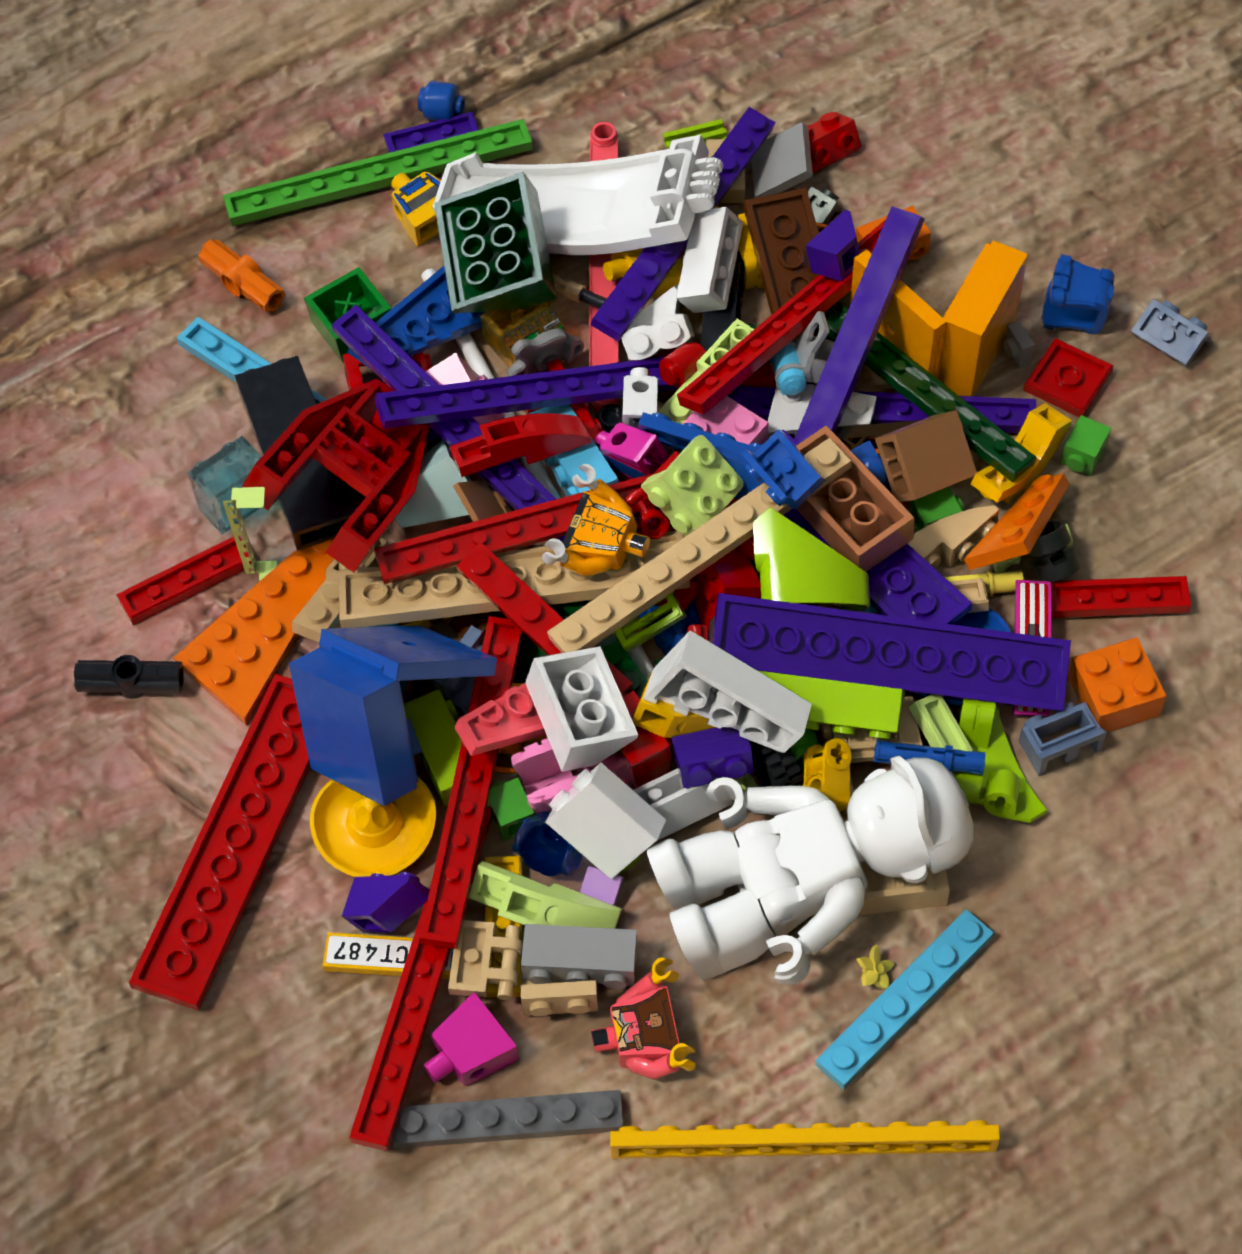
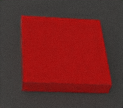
M1055 338L1025 382L1023 391L1075 416H1084L1111 375L1114 365Z

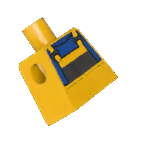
M423 172L412 180L405 173H399L391 182V186L395 189L391 194L393 210L415 245L419 247L439 234L436 213L432 207L441 180L429 172Z

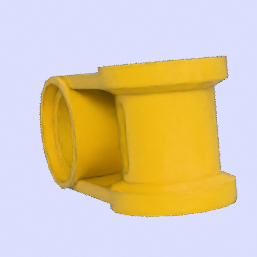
M834 738L827 741L824 746L813 745L805 751L803 758V786L818 789L829 800L833 801L838 811L841 812L848 805L851 795L850 763L852 755L848 744L844 740Z

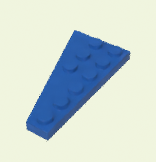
M443 266L380 318L376 324L409 356H413L533 307L454 314L451 309L445 266ZM349 348L348 353L370 368Z

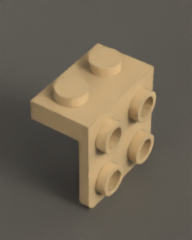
M522 975V985H520L524 1016H547L564 1013L583 1014L598 1011L596 980L577 982L551 981V983L533 984L529 980H523Z

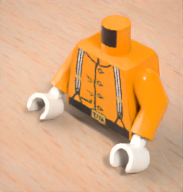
M582 464L579 466V469L586 473L587 481L582 480L578 475H574L572 477L573 484L579 488L587 486L590 490L589 492H583L563 542L553 538L544 544L547 548L553 549L555 555L545 552L542 555L543 562L551 565L559 561L562 567L588 577L607 572L610 569H621L627 553L645 557L649 549L650 538L636 534L637 524L632 514V509L603 480H595L596 471L591 465Z

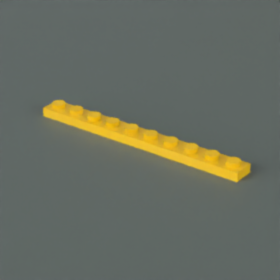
M973 1120L965 1125L951 1126L946 1121H933L928 1123L927 1126H911L908 1122L900 1121L890 1123L888 1127H873L871 1123L857 1122L851 1124L850 1127H834L830 1123L813 1124L811 1128H796L793 1124L783 1123L774 1125L772 1129H757L755 1125L741 1124L735 1126L734 1129H718L714 1125H701L696 1127L695 1130H680L677 1126L667 1125L658 1127L657 1131H642L641 1128L635 1126H625L619 1128V1131H610L612 1159L996 1152L1000 1141L999 1125H989L987 1121Z

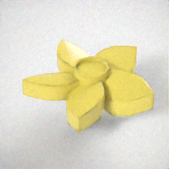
M874 945L871 948L869 958L866 956L859 957L857 961L863 968L861 976L862 985L874 984L876 987L886 990L889 987V978L886 972L892 969L894 963L890 960L880 961L881 955L878 945Z

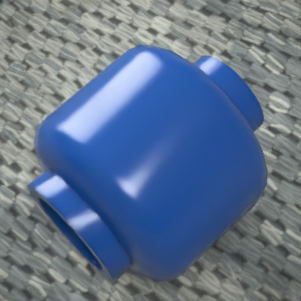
M430 81L426 87L420 89L418 110L423 113L425 119L429 121L448 120L453 116L463 114L465 97L460 96L457 85Z

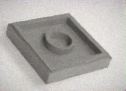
M803 122L765 140L751 159L755 198L778 194L813 177L809 130Z

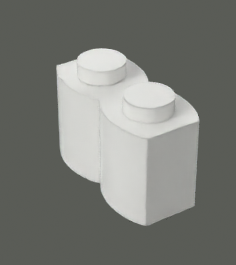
M671 314L660 318L653 325L634 327L624 333L621 339L628 359L641 360L653 357L663 349L680 347L682 344L690 342L695 335L687 314Z

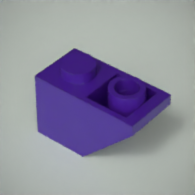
M844 210L806 245L812 273L843 281L853 272L854 258L860 254L850 211Z
M408 872L387 876L373 873L371 876L355 877L342 917L363 933L392 932L428 900L430 890L419 882L420 879L416 875Z

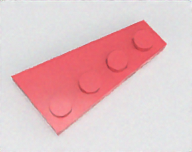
M525 683L519 687L514 686L497 700H490L461 717L454 727L471 756L546 735Z

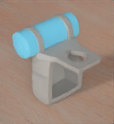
M818 311L801 335L795 340L793 339L769 359L774 370L776 386L782 395L801 393L806 387V382L818 383L835 343L825 339L829 333V327L824 312ZM819 325L818 335L814 336V331L816 327Z

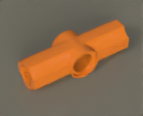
M210 239L202 245V250L198 255L200 263L219 276L229 292L237 297L242 294L264 312H274L281 306V302L285 297L284 289L264 275L259 265L250 256L244 254L240 257L218 239Z

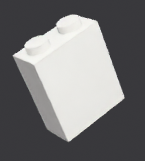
M602 763L598 764L591 772L587 769L583 770L573 781V788L568 792L562 789L549 804L552 811L546 823L610 879L657 841L666 822L663 816Z

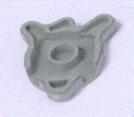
M559 328L543 332L532 340L521 339L512 347L511 352L518 360L507 370V375L516 376L547 372L546 363L559 359L560 363L565 360L569 364L582 353L584 342L578 336L570 335L565 330Z

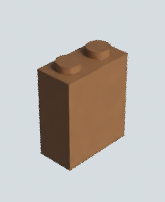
M957 410L933 415L875 438L893 496L899 502L919 499L973 477L977 473Z

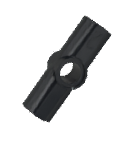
M122 655L114 661L78 660L74 668V687L77 692H119L123 697L132 699L143 695V693H181L184 686V666L180 661H139L133 655ZM135 674L129 679H124L128 675Z

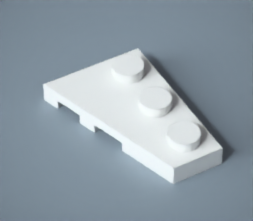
M806 383L805 389L796 395H782L781 391L776 387L767 421L768 439L778 429L785 430L788 434H794V437L796 436L817 385ZM852 392L838 427L871 424L877 396Z

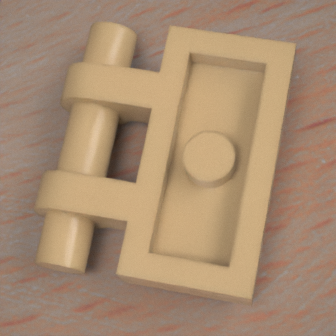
M463 920L458 948L453 950L448 985L449 994L470 996L475 992L478 997H487L488 984H497L499 986L497 997L501 1000H511L513 988L518 985L519 973L516 972L517 956L522 954L521 928L514 925L507 926L505 937H496L495 922ZM492 952L503 954L501 968H490Z

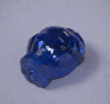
M551 811L538 813L533 818H525L523 824L516 832L512 851L530 869L545 876H572L579 867L583 855L546 823Z

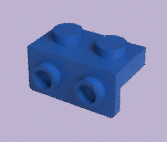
M780 429L754 454L747 449L741 454L748 462L745 466L746 470L758 482L762 479L769 486L766 493L779 506L785 503L796 510L826 481Z

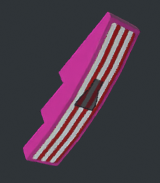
M1016 580L1013 633L1051 638L1050 581ZM1013 706L1012 716L1034 717L1042 715L1043 717H1049V710Z

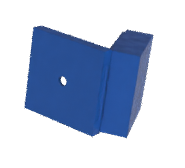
M420 625L321 629L320 648L288 663L311 769L383 806L417 788L416 782H418L399 681L495 676L497 658Z

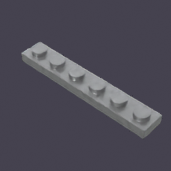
M621 1090L402 1106L393 1133V1144L395 1149L619 1131V1128L623 1127Z

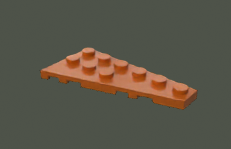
M328 540L299 551L295 550L174 657V661L183 663L186 674L245 725L248 724L252 717L251 712L259 699L262 700L265 695L267 685L273 674L280 669L299 634L292 632V621L326 580V569L334 558L325 552L333 540Z

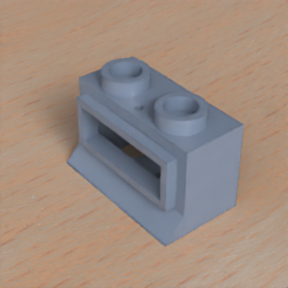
M1068 702L1064 704V711H1055L1054 715L1043 718L1042 715H1036L1028 719L1024 723V727L1021 728L1019 743L1037 775L1041 776L1046 772L1048 761L1056 757L1062 756L1066 763L1071 762L1078 757L1080 748L1091 744L1095 753L1101 751L1107 731L1100 728L1086 702L1076 706L1073 702ZM1076 723L1081 727L1044 744L1040 740L1044 736Z

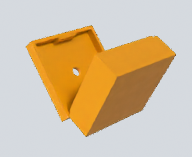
M994 240L991 244L986 243L943 317L903 281L899 280L878 333L958 396H974L1003 346L1007 325L1016 322L1028 254ZM867 249L854 258L850 305L871 257V253Z

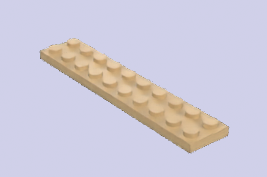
M677 530L668 531L659 539H650L649 549L645 557L627 553L621 569H610L607 572L588 577L562 567L559 561L551 565L544 563L542 555L545 552L555 555L553 549L546 546L510 550L495 555L548 605L594 600L683 539V534ZM457 565L385 585L378 566L360 568L354 573L350 570L339 571V617L341 628L371 627L500 610L457 571ZM690 580L677 589L690 588Z

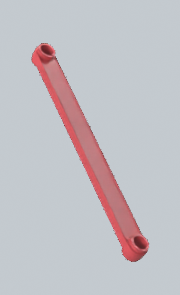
M609 122L597 123L592 128L590 134V161L618 158V134L615 127ZM612 253L589 255V291L608 298L619 283V279L607 280L603 272V264L611 261ZM589 305V366L619 363V342L591 326L592 319L599 309ZM619 398L592 401L590 403L595 411L599 412L605 405H617Z

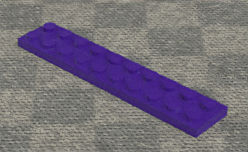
M719 593L712 644L757 671L903 689L906 692L996 702V704L1061 712L1064 711L1071 640Z

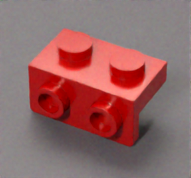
M837 112L826 113L820 117L819 121L806 125L809 130L813 173L862 147L855 120Z

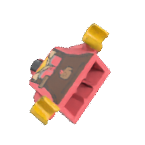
M663 957L654 961L652 972H649L637 981L610 1007L612 1026L591 1030L595 1053L617 1049L620 1067L628 1068L631 1072L652 1080L675 1073L680 1068L692 1071L696 1067L695 1062L685 1059L688 1054L694 1053L695 1049L684 1043H679L667 986L662 987L663 981L668 983L676 982L679 974L673 970L665 974L666 968L673 963V960Z

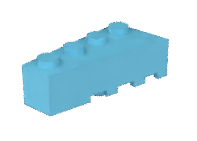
M570 404L541 408L529 413L577 416ZM592 438V443L544 459L546 465L551 467L566 497L590 490L587 486L579 488L572 481L574 475H578L582 480L587 481L586 473L579 469V466L582 464H589L595 469V480L601 479L607 485L619 483L617 476Z

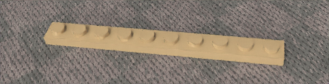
M830 438L804 455L826 480L814 493L851 468V460ZM764 482L547 631L549 639L561 653L592 648L754 536L753 522L769 507L782 515L793 508L785 503L781 506L776 504L766 493L769 486Z

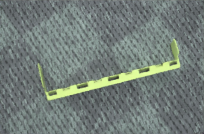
M232 488L231 501H223V505L245 573H259V580L261 581L277 567V561L255 560L239 508H263L265 488ZM233 518H237L239 524H234ZM242 535L244 541H240L238 536ZM244 552H248L249 557H245ZM249 568H253L254 572H250Z

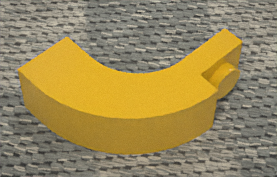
M1047 403L1029 411L1015 441L1037 457L1035 464L1014 482H1011L990 465L977 472L970 485L978 489L989 500H994L997 503L1004 500L1008 504L1011 503L1029 487L1045 468L1062 442L1072 420Z

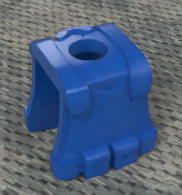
M1061 254L1045 295L1041 316L1043 328L1054 330V328H1071L1083 330V332L1088 334H1098L1102 330L1108 316L1114 291V273L1108 269L1101 268L1099 270L1071 259L1072 256Z

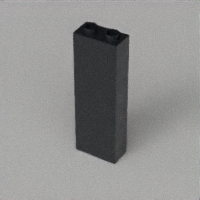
M298 356L280 359L275 363L256 369H248L244 373L235 375L238 391L262 456L304 409L316 405ZM314 459L278 499L297 551L333 540L341 527L357 509L347 483Z

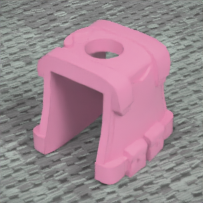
M548 738L541 740L542 745H538L537 742L524 747V752H518L511 757L513 770L521 777V782L527 794V802L534 810L540 825L546 823L552 811V808L549 806L552 799L562 789L568 792L573 788L572 783L578 776H573L570 770L561 771Z

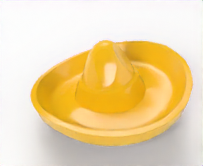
M417 776L416 789L383 806L331 779L319 791L311 808L309 821L314 844L328 863L352 877L371 876L373 873L385 876L396 875L418 860L432 838L436 821V806L429 788Z

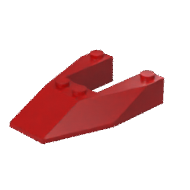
M377 378L304 409L257 461L242 487H264L263 508L268 511L314 459L366 497L341 527L325 552L353 573L416 492L429 430L427 423L383 429L375 404L376 394L393 390Z

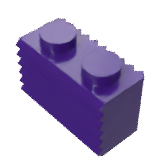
M715 727L671 737L674 757L683 788L703 786L723 777L739 778L747 773L752 775L754 772L751 746L748 739L740 737L739 730L731 727L719 729Z

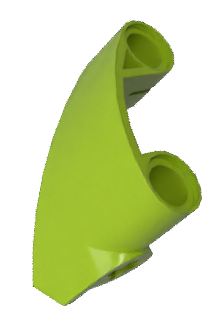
M771 507L753 522L754 557L757 571L760 572L761 599L797 604H833L838 609L849 611L870 608L869 576L864 570Z
M964 699L959 726L973 751L985 752L983 775L950 771L960 788L963 789L968 803L984 806L991 815L1031 823L1045 815L1047 809L1029 786L1010 748L996 702Z

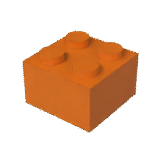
M1138 637L1072 657L1067 678L1079 704L1086 702L1100 728L1111 732L1161 716L1167 696Z

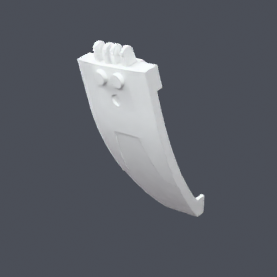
M701 135L672 140L670 149L615 159L578 163L537 165L483 163L477 152L446 165L434 203L524 171L538 192L549 253L566 255L617 253L687 240L695 213L708 211L713 208L715 200L712 196L718 190L717 185H719L720 175L718 174L722 172L723 162L715 157L708 158L709 150Z

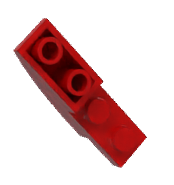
M543 413L513 416L479 425L480 436L449 446L461 477L522 456H524L529 465L592 442L580 417Z

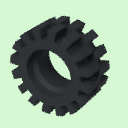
M748 740L752 751L753 766L757 772L758 779L762 781L763 787L803 786V777L800 774L801 769L796 764L795 760L797 759L795 755H792L790 751L791 747L785 753Z

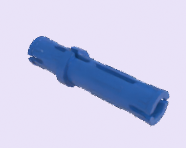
M876 740L874 763L892 764L890 758L900 756L904 760L930 758L941 762L952 772L983 775L985 752L962 751L953 749V746L950 745L940 748Z

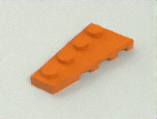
M1064 473L1052 477L1046 474L1033 481L1027 491L964 558L969 570L1031 552L1070 485Z

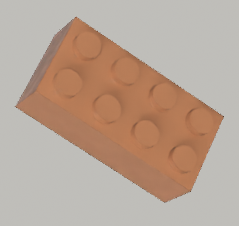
M824 426L796 445V447L805 455L830 438L851 460V468L807 498L796 510L835 551L867 572L914 539V517L827 426Z

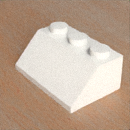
M600 646L533 659L525 684L562 772L594 766L637 739V730Z

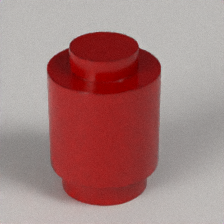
M696 342L682 344L660 361L661 378L665 383L673 387H681L697 371V361L706 351Z

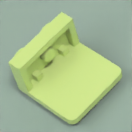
M699 435L686 446L666 470L648 477L640 487L647 493L651 503L659 507L669 518L673 528L685 537L722 512L743 488V480L705 436Z

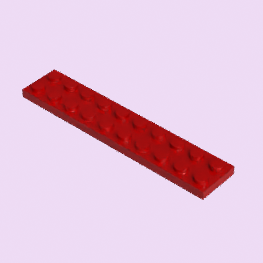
M274 674L128 982L132 989L199 1011L310 769L291 678Z

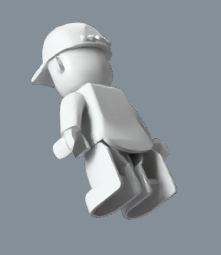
M900 756L890 758L892 763L891 770L877 769L867 776L865 783L861 784L854 791L848 803V820L843 821L835 803L816 788L808 786L748 787L747 792H744L739 783L732 778L723 777L712 781L705 793L709 799L717 802L735 800L730 809L719 813L726 829L743 822L750 810L753 814L774 815V818L768 821L762 820L747 823L739 827L735 833L720 830L704 833L680 843L674 839H666L646 849L657 882L664 896L674 909L669 915L677 940L688 963L701 980H708L757 959L769 948L773 956L783 952L793 953L790 961L777 966L774 972V979L780 984H797L804 980L809 973L810 960L807 954L811 952L815 955L853 923L861 912L864 905L865 889L868 885L861 865L862 862L866 861L873 871L881 875L902 877L910 883L924 881L928 875V868L932 874H936L958 864L968 854L974 842V824L966 796L953 774L941 762L930 758H911L906 760ZM738 885L739 893L702 908L699 906L701 903L723 895L725 888ZM815 915L797 932L799 935L797 939L786 935L810 916Z

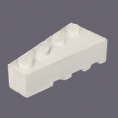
M691 630L653 669L643 700L656 704L657 700H661L674 705L673 711L685 716L690 711L708 718V724L719 729L722 727L739 730L740 737L785 753L804 735L812 705Z

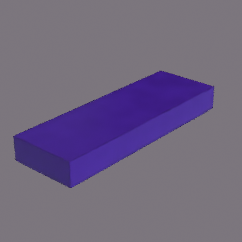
M473 112L453 116L448 120H436L383 135L388 153L477 131L479 128Z

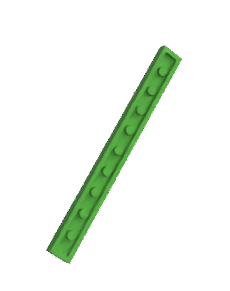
M524 119L228 193L223 195L231 226L388 187L391 186L393 178L399 173H405L411 180L423 172H429L432 175L443 173L448 163L477 152L482 162L533 150L532 140Z

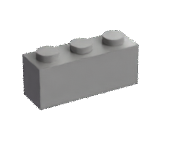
M525 924L521 960L523 980H529L533 984L551 983V981L577 982L596 980V984H604V986L611 989H622L626 985L633 986L635 984L637 962V930Z

